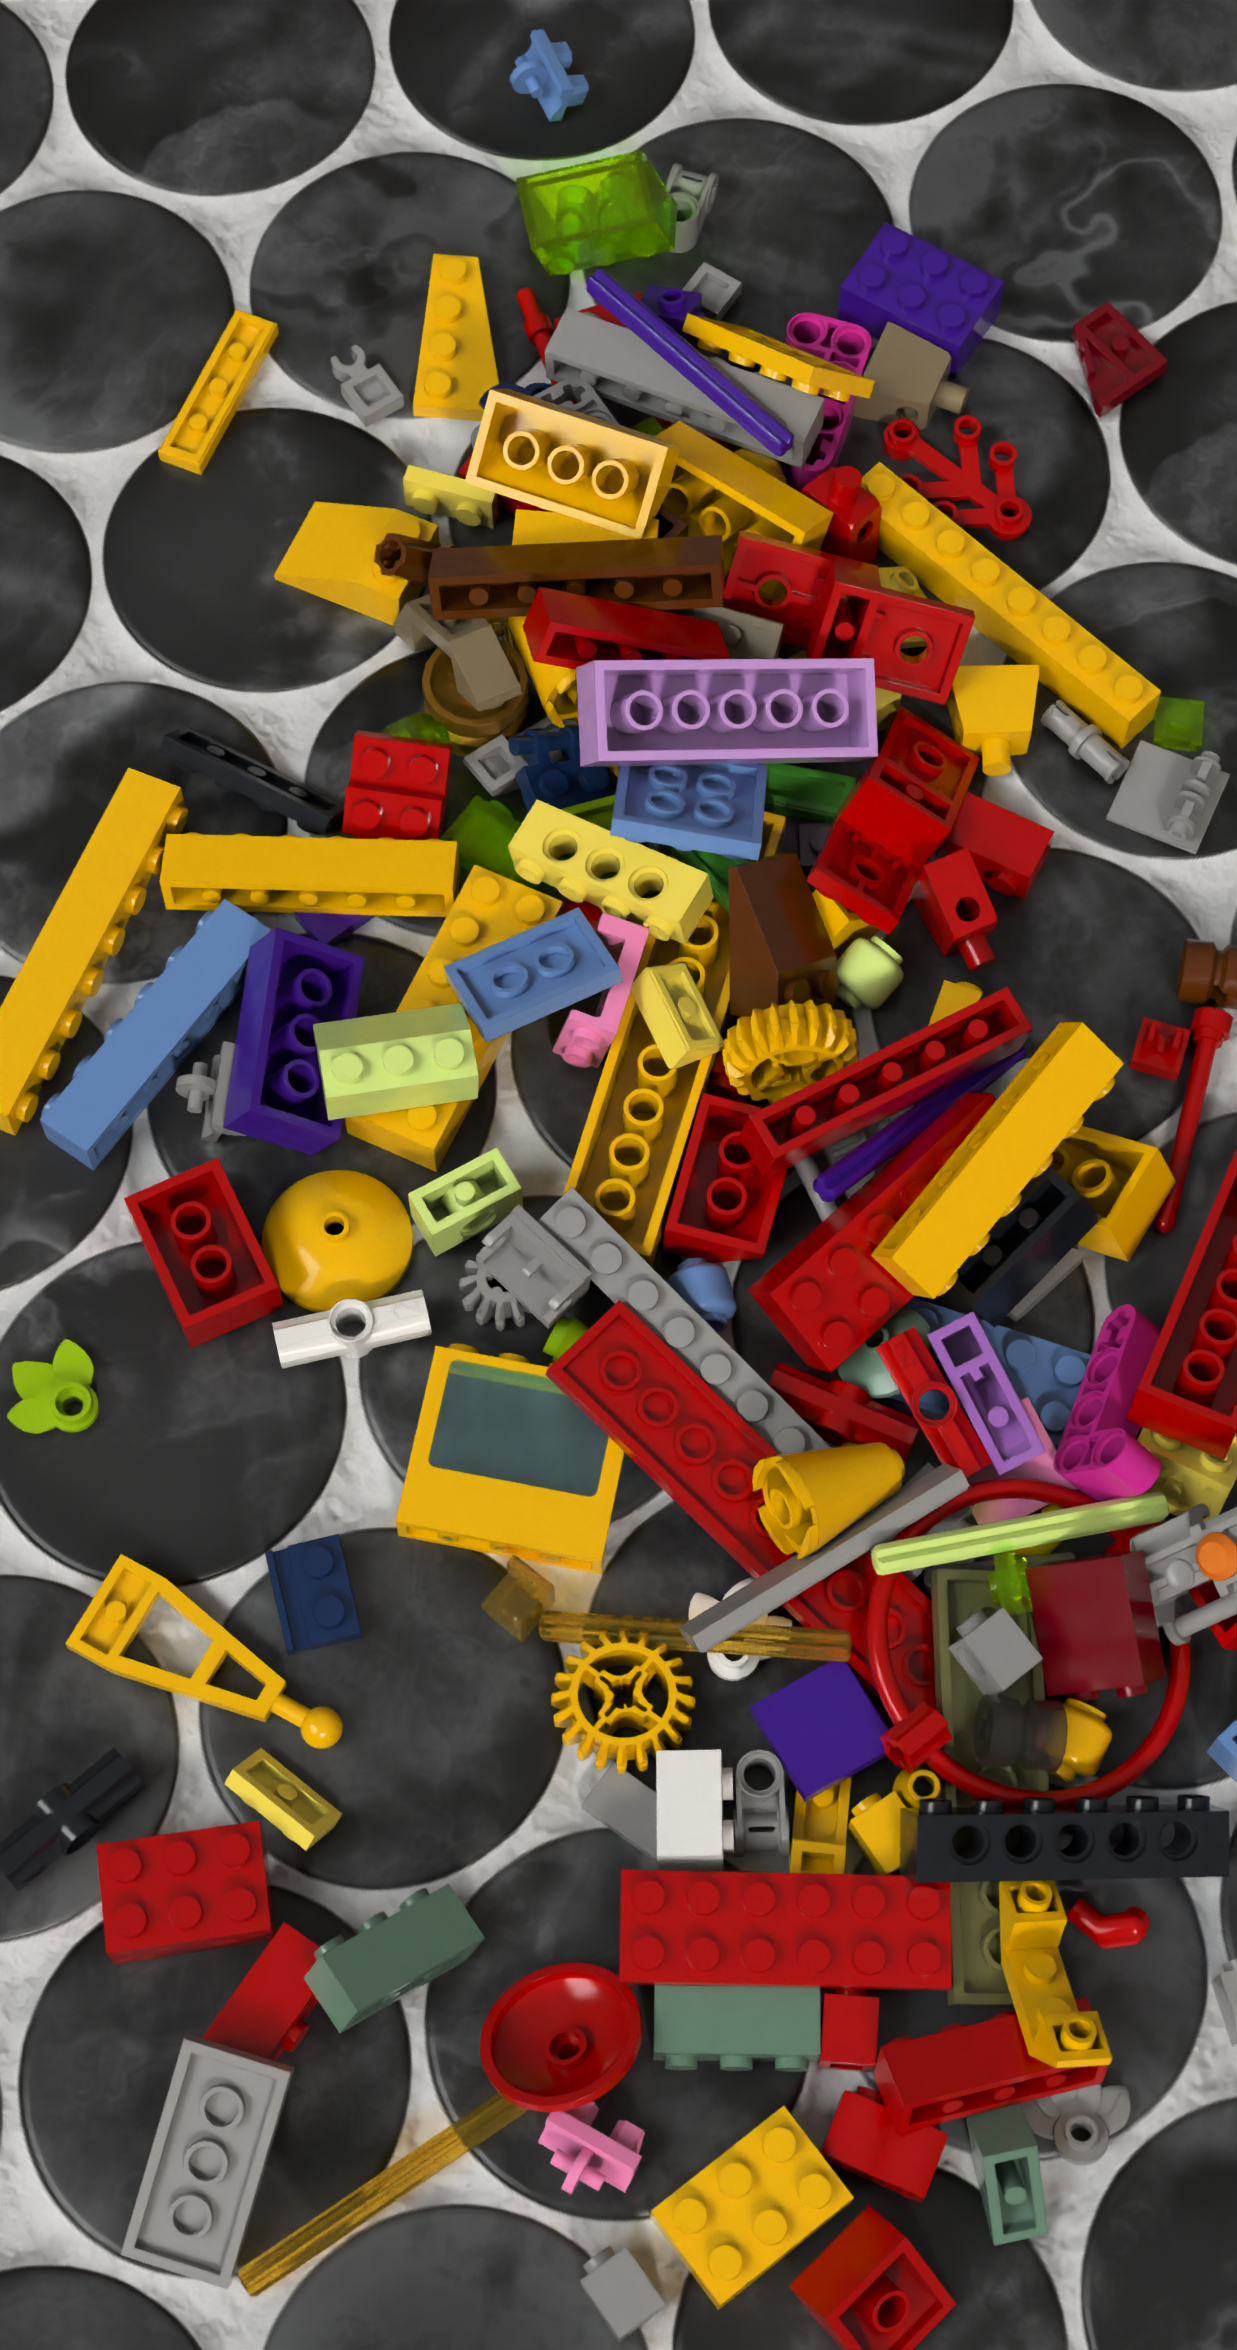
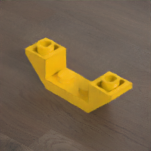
M1055 1880L1000 1881L1001 1965L1029 2056L1054 2068L1110 2065L1112 2055L1098 2012L1078 2011L1058 1949L1067 1923V1917Z

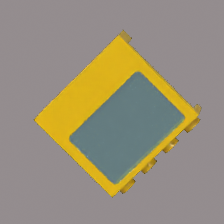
M454 1343L450 1344L449 1348L436 1346L395 1522L398 1536L602 1575L606 1557V1540L625 1452L545 1375L549 1367L530 1364L527 1358L513 1353H502L499 1357L479 1354L476 1348L465 1344Z

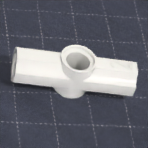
M422 1289L367 1302L345 1299L338 1302L331 1310L272 1323L282 1369L336 1356H344L349 1359L360 1358L376 1347L432 1335ZM352 1321L360 1322L365 1326L364 1330L356 1336H345L339 1332L344 1324Z

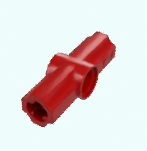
M913 1326L876 1347L878 1355L941 1465L946 1463L961 1469L967 1478L992 1464L985 1447L960 1406L955 1392L949 1387L916 1327ZM929 1391L943 1393L949 1402L947 1415L939 1420L925 1418L919 1409V1400L923 1394Z
M779 1362L768 1385L823 1440L837 1446H842L847 1442H850L852 1445L854 1443L859 1445L882 1442L890 1449L896 1450L905 1465L920 1430L919 1424L913 1417L874 1402L868 1392L854 1384L841 1380H832L828 1383Z

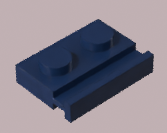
M339 1534L289 1545L287 1549L274 1552L272 1550L265 1551L288 1656L310 1648L315 1650L363 1638Z

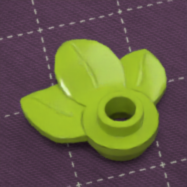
M68 1339L63 1340L55 1353L53 1365L35 1361L16 1362L13 1364L12 1376L14 1386L22 1401L18 1402L8 1412L7 1418L17 1428L32 1434H41L54 1428L73 1433L83 1431L94 1423L100 1408L98 1397L91 1388L94 1366L90 1357L79 1345ZM80 1402L83 1404V1408L77 1415H68L65 1413L68 1404Z

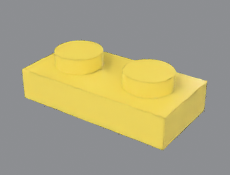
M408 465L403 478L405 505L411 506L424 514L437 513L452 517L468 526L481 525L494 528L499 514L497 493L467 484L465 479Z
M262 1748L234 1767L224 1783L248 1806L258 1811L280 1829L287 1838L296 1842L305 1851L333 1830L342 1815L339 1810Z

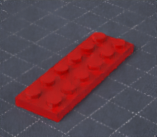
M621 1870L619 1984L949 1991L952 1989L950 1882L916 1883L902 1875Z

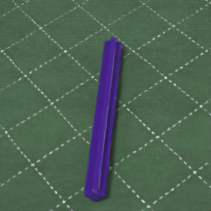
M597 269L593 275L588 277L586 290L593 298L770 452L780 457L791 449L794 444V434L609 273L603 269Z
M1022 1046L1018 1052L918 1102L818 1175V1178L813 1181L814 1191L825 1202L835 1200L904 1149L966 1092L980 1093L1017 1062L1024 1059L1026 1056L1025 1048Z

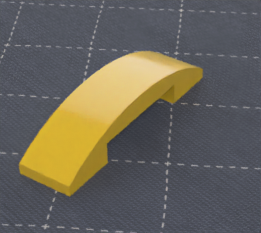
M852 1776L804 1802L796 1789L789 1873L844 1874Z

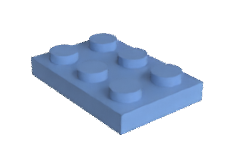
M579 907L444 966L447 981L485 1042H489L623 982L619 966Z

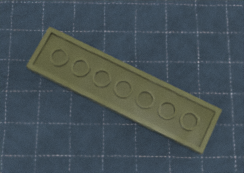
M934 1570L931 1572L936 1709L947 1721L949 1732L953 1737L941 1749L969 1770L989 1780L1025 1790L1048 1791V1757L1043 1755L1039 1749V1740L1046 1722L1042 1662L1037 1663L1004 1691L987 1699L948 1649L949 1646L962 1637L956 1628L980 1609L983 1610L986 1616H989L1004 1607L1040 1654L1025 1571ZM939 1776L942 1787L940 1799L952 1800V1807H971V1799L976 1797L958 1789ZM967 1825L959 1828L954 1834L952 1843L955 1852L964 1849L969 1842L970 1833ZM1019 1825L1012 1827L1006 1835L1005 1845L1008 1851L1017 1847L1021 1840ZM1000 1881L950 1882L952 1989L947 1991L948 2006L1014 2007L1001 1965Z

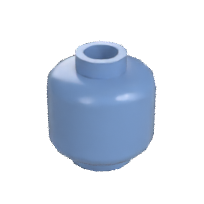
M691 1258L681 1262L677 1266V1271L666 1282L717 1333L727 1328L728 1321L733 1317L737 1309L726 1269L716 1263H707L704 1258Z

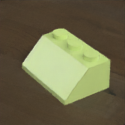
M462 1003L313 1024L328 1120L478 1098L479 1074L471 1029Z

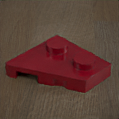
M1108 301L1073 325L1071 336L1095 413L1100 418L1166 372L1168 360Z

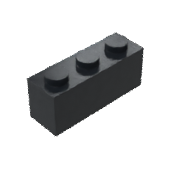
M1050 1166L1020 1193L1022 1198L1017 1207L1008 1215L998 1219L988 1232L990 1238L987 1244L977 1254L968 1257L956 1271L958 1278L951 1288L994 1328L1102 1218Z

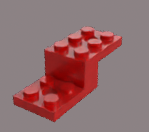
M742 530L739 531L725 577L723 605L787 624L782 642L805 648L806 659L874 658L875 687L946 705L975 620L973 610L881 587L879 570L876 565ZM776 579L783 582L786 586V591L780 598L767 599L760 594V586L767 580ZM918 636L923 638L927 642L926 649L917 656L905 655L900 650V646L908 637Z
M900 706L891 718L879 744L878 757L873 758L870 767L841 804L806 882L816 887L823 896L836 900L856 913L865 923L876 926L889 935L900 921L922 866L925 865L951 831L980 757Z

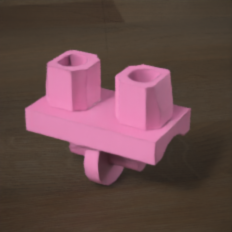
M592 2101L578 2108L550 2112L538 2143L555 2152L550 2164L568 2174L561 2188L563 2191L571 2195L580 2181L599 2191L605 2181L625 2193L633 2180L642 2158L639 2155L645 2132L627 2120H619L609 2137L595 2130L591 2125L597 2117L599 2108Z

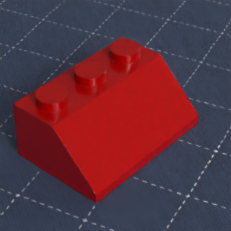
M702 1093L665 1227L663 1251L689 1258H704L709 1263L764 1258L787 1169L764 1180L739 1138L748 1116L763 1109L762 1107Z

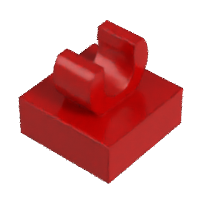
M1143 1017L1129 1068L1177 1081L1191 1030Z

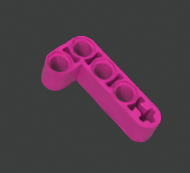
M808 312L797 314L790 319L787 324L786 344L860 375L864 374L870 359L872 341L869 332L865 328L857 324ZM820 388L817 396L825 398L822 427L829 429L820 430L802 469L791 465L792 487L796 491L801 492L808 483L830 467H836L854 415L856 396L850 395L849 401L843 402L823 395V388ZM812 456L819 458L814 462V465H810Z
M1131 1304L1117 1307L1109 1314L1101 1327L1053 1463L1054 1470L1082 1493L1097 1501L1143 1494L1156 1482L1161 1471L1160 1459L1136 1440L1140 1425L1126 1420L1142 1376L1161 1333L1160 1328Z

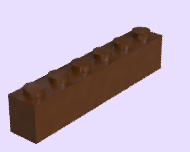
M722 535L433 549L428 574L433 620L527 616L539 587L654 610L723 607L725 572Z

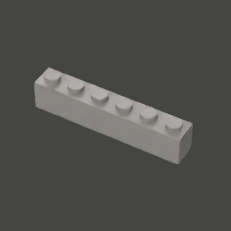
M566 308L544 351L546 378L557 382L569 378H580L581 381L588 382L599 397L672 423L681 421L703 434L801 469L823 426L825 398L774 381L772 378L764 376L759 372L751 373L734 367L721 358L706 357L794 434V444L791 449L783 456H775L628 327L624 328L604 321L590 312L581 313Z

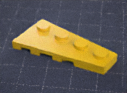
M433 254L413 399V415L481 421L484 409L479 405V400L486 391L499 384L479 259L478 257Z

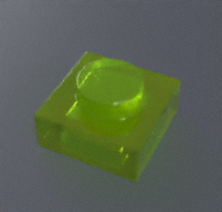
M1160 696L1154 715L1152 744L1166 749L1199 752L1203 737L1205 701Z
M1015 1552L993 1555L995 1570L989 1571L988 1575L993 1601L995 1603L1000 1602L1001 1608L1004 1607L1012 1615L1032 1612L1033 1609L1025 1569H1027L1026 1559Z

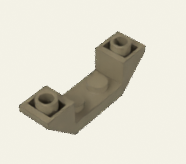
M430 594L405 603L393 625L395 634L415 652L432 649L437 646L445 652L452 660L457 691L479 712L485 709L497 708L505 701L522 694L521 686L491 624L484 618L433 620Z

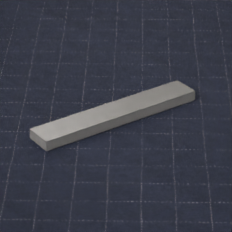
M946 1463L935 1468L889 1497L812 1555L803 1559H796L798 1555L796 1554L678 1627L686 1643L700 1653H705L871 1550L877 1544L882 1543L966 1491L970 1484L961 1469Z

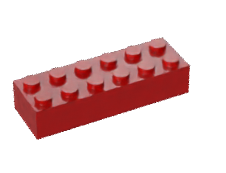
M966 1092L748 1289L749 1293L807 1367L827 1372L834 1371L914 1297L871 1254L995 1103L996 1098L992 1093ZM1032 1178V1179L1027 1183V1185L1023 1188V1190H1024L1035 1178Z
M1235 1150L1126 1418L1127 1421L1224 1460L1237 1432V1150Z

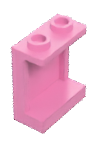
M604 912L602 913L594 931L619 966L623 982L602 991L594 1016L577 1010H570L552 1050L555 1054L561 1055L567 1063L582 1068L589 1066L599 1068L617 1033L648 937L649 928Z

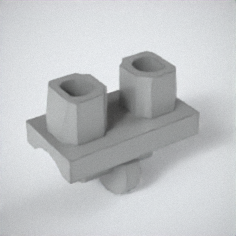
M223 1041L220 1054L215 1055L212 1059L210 1077H207L208 1065L203 1062H195L192 1074L182 1075L177 1078L176 1092L188 1098L187 1111L201 1113L203 1101H206L201 1135L202 1141L216 1143L221 1134L247 1136L223 1128L235 1043Z

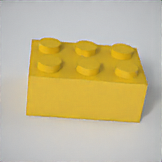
M782 2106L650 2211V2218L719 2310L849 2206L854 2197L786 2107Z

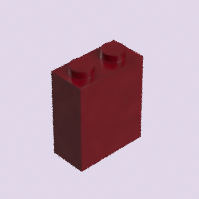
M1143 1549L1051 1561L1025 1569L1039 1651L1043 1658L1041 1662L1047 1696L1068 1694V1698L1083 1702L1100 1698L1099 1690L1116 1689L1117 1697L1136 1696L1148 1693L1149 1683L1166 1677Z

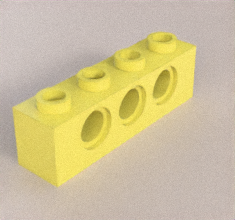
M538 799L508 845L515 871L526 881L533 884H540L542 881L557 888L563 896L573 902L582 903L585 900L600 907L604 913L624 920L628 919L649 928V934L662 941H668L670 938L685 945L714 898L708 873L639 843L630 842L623 837L612 836L609 830ZM564 854H575L568 860H557ZM605 873H617L610 879H599ZM650 891L660 892V894L653 898L642 897Z

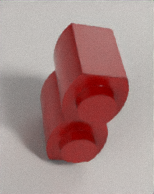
M858 2086L855 2093L844 2090L819 2152L828 2163L868 2179L909 2199L921 2202L926 2196L949 2135L938 2130L939 2124L897 2134L881 2094L872 2089Z

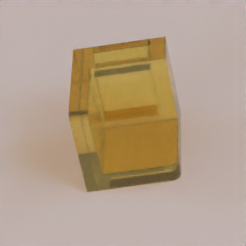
M513 1555L507 1562L508 1573L481 1604L482 1611L523 1642L554 1605L555 1588L553 1584L516 1555Z

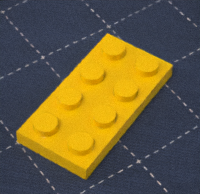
M687 313L682 331L699 338L697 343L699 348L723 355L724 350H727L729 354L728 360L750 368H754L755 363H758L760 374L786 382L787 376L791 377V387L812 395H818L820 388H823V395L843 402H848L850 395L870 398L875 380L753 329Z

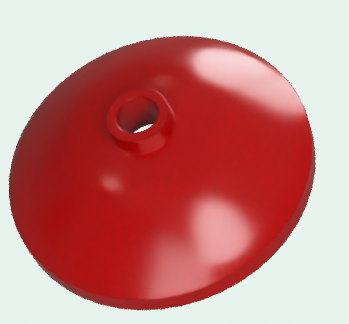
M577 1962L544 1967L517 1981L493 2005L484 2022L480 2038V2056L483 2068L491 2084L500 2095L519 2107L539 2112H559L578 2108L607 2093L629 2071L637 2057L642 2042V2013L627 1984H619V1976L605 1968ZM576 2054L572 2058L567 2059L569 2056Z

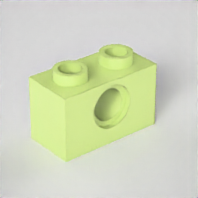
M497 1147L408 1194L411 1217L435 1257L500 1223L518 1204L523 1208L522 1188Z

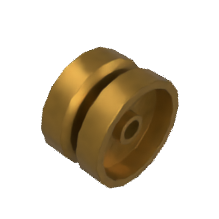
M500 639L498 641L521 686L522 694L505 701L497 708L485 709L479 712L457 691L452 660L439 647L436 648L425 664L422 688L429 732L437 742L453 744L452 753L458 756L465 757L501 734L509 740L526 729L529 715L528 677L524 661L511 645Z

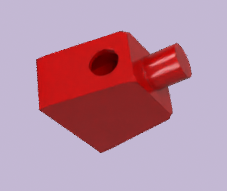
M851 466L830 467L808 483L800 492L833 512L820 551L871 564L877 556L882 512L880 502L861 487L862 474L859 470Z
M966 847L923 865L916 878L910 897L941 955L949 957L961 952L971 973L980 971L996 962L997 958L987 939L997 925L998 919L968 848Z

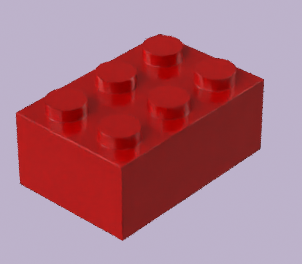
M218 1157L124 1198L134 1227L191 1349L284 1308L277 1281Z
M260 1821L96 1844L106 1954L115 1964L269 1942L276 1934L266 1836Z

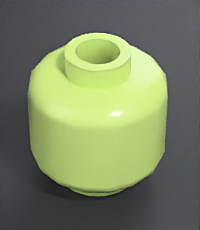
M873 936L870 941L865 938L855 939L836 961L839 978L837 996L854 1010L860 1004L870 1009H878L902 982L904 973L900 964L904 960L877 936Z

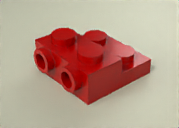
M357 730L354 734L350 782L346 786L342 833L352 834L353 839L388 837L395 840H441L444 832L453 744Z

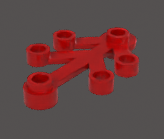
M964 415L959 417L954 423L952 437L958 445L961 468L920 439V431L912 421L900 418L886 426L882 447L889 458L896 461L914 458L943 481L921 482L917 476L912 474H904L899 476V478L927 501H938L933 505L942 513L949 515L950 519L959 527H988L994 536L1002 540L1016 539L1028 530L1032 519L1031 508L1024 499L1016 496L1013 469L1016 463L1017 450L1014 445L1005 441L997 442L991 446L988 465L995 472L996 494L982 485L977 446L981 434V423L976 417ZM968 428L974 433L966 435L961 433L960 430ZM896 434H905L908 437L900 438ZM1003 454L1008 456L1010 459L1007 461H1000L995 456ZM970 500L980 508L958 510L949 501ZM1008 512L1016 516L1006 517L1002 513Z

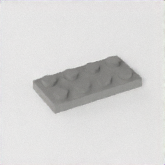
M188 2034L184 2038L121 2251L122 2256L228 2289L232 2283L294 2067Z

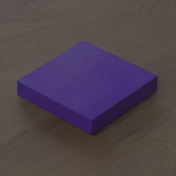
M842 1655L750 1706L749 1712L782 1763L783 1768L804 1802L887 1756L879 1737L887 1732L888 1728Z

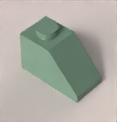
M1021 2103L967 2116L972 2160L994 2246L1048 2234L1038 2146Z

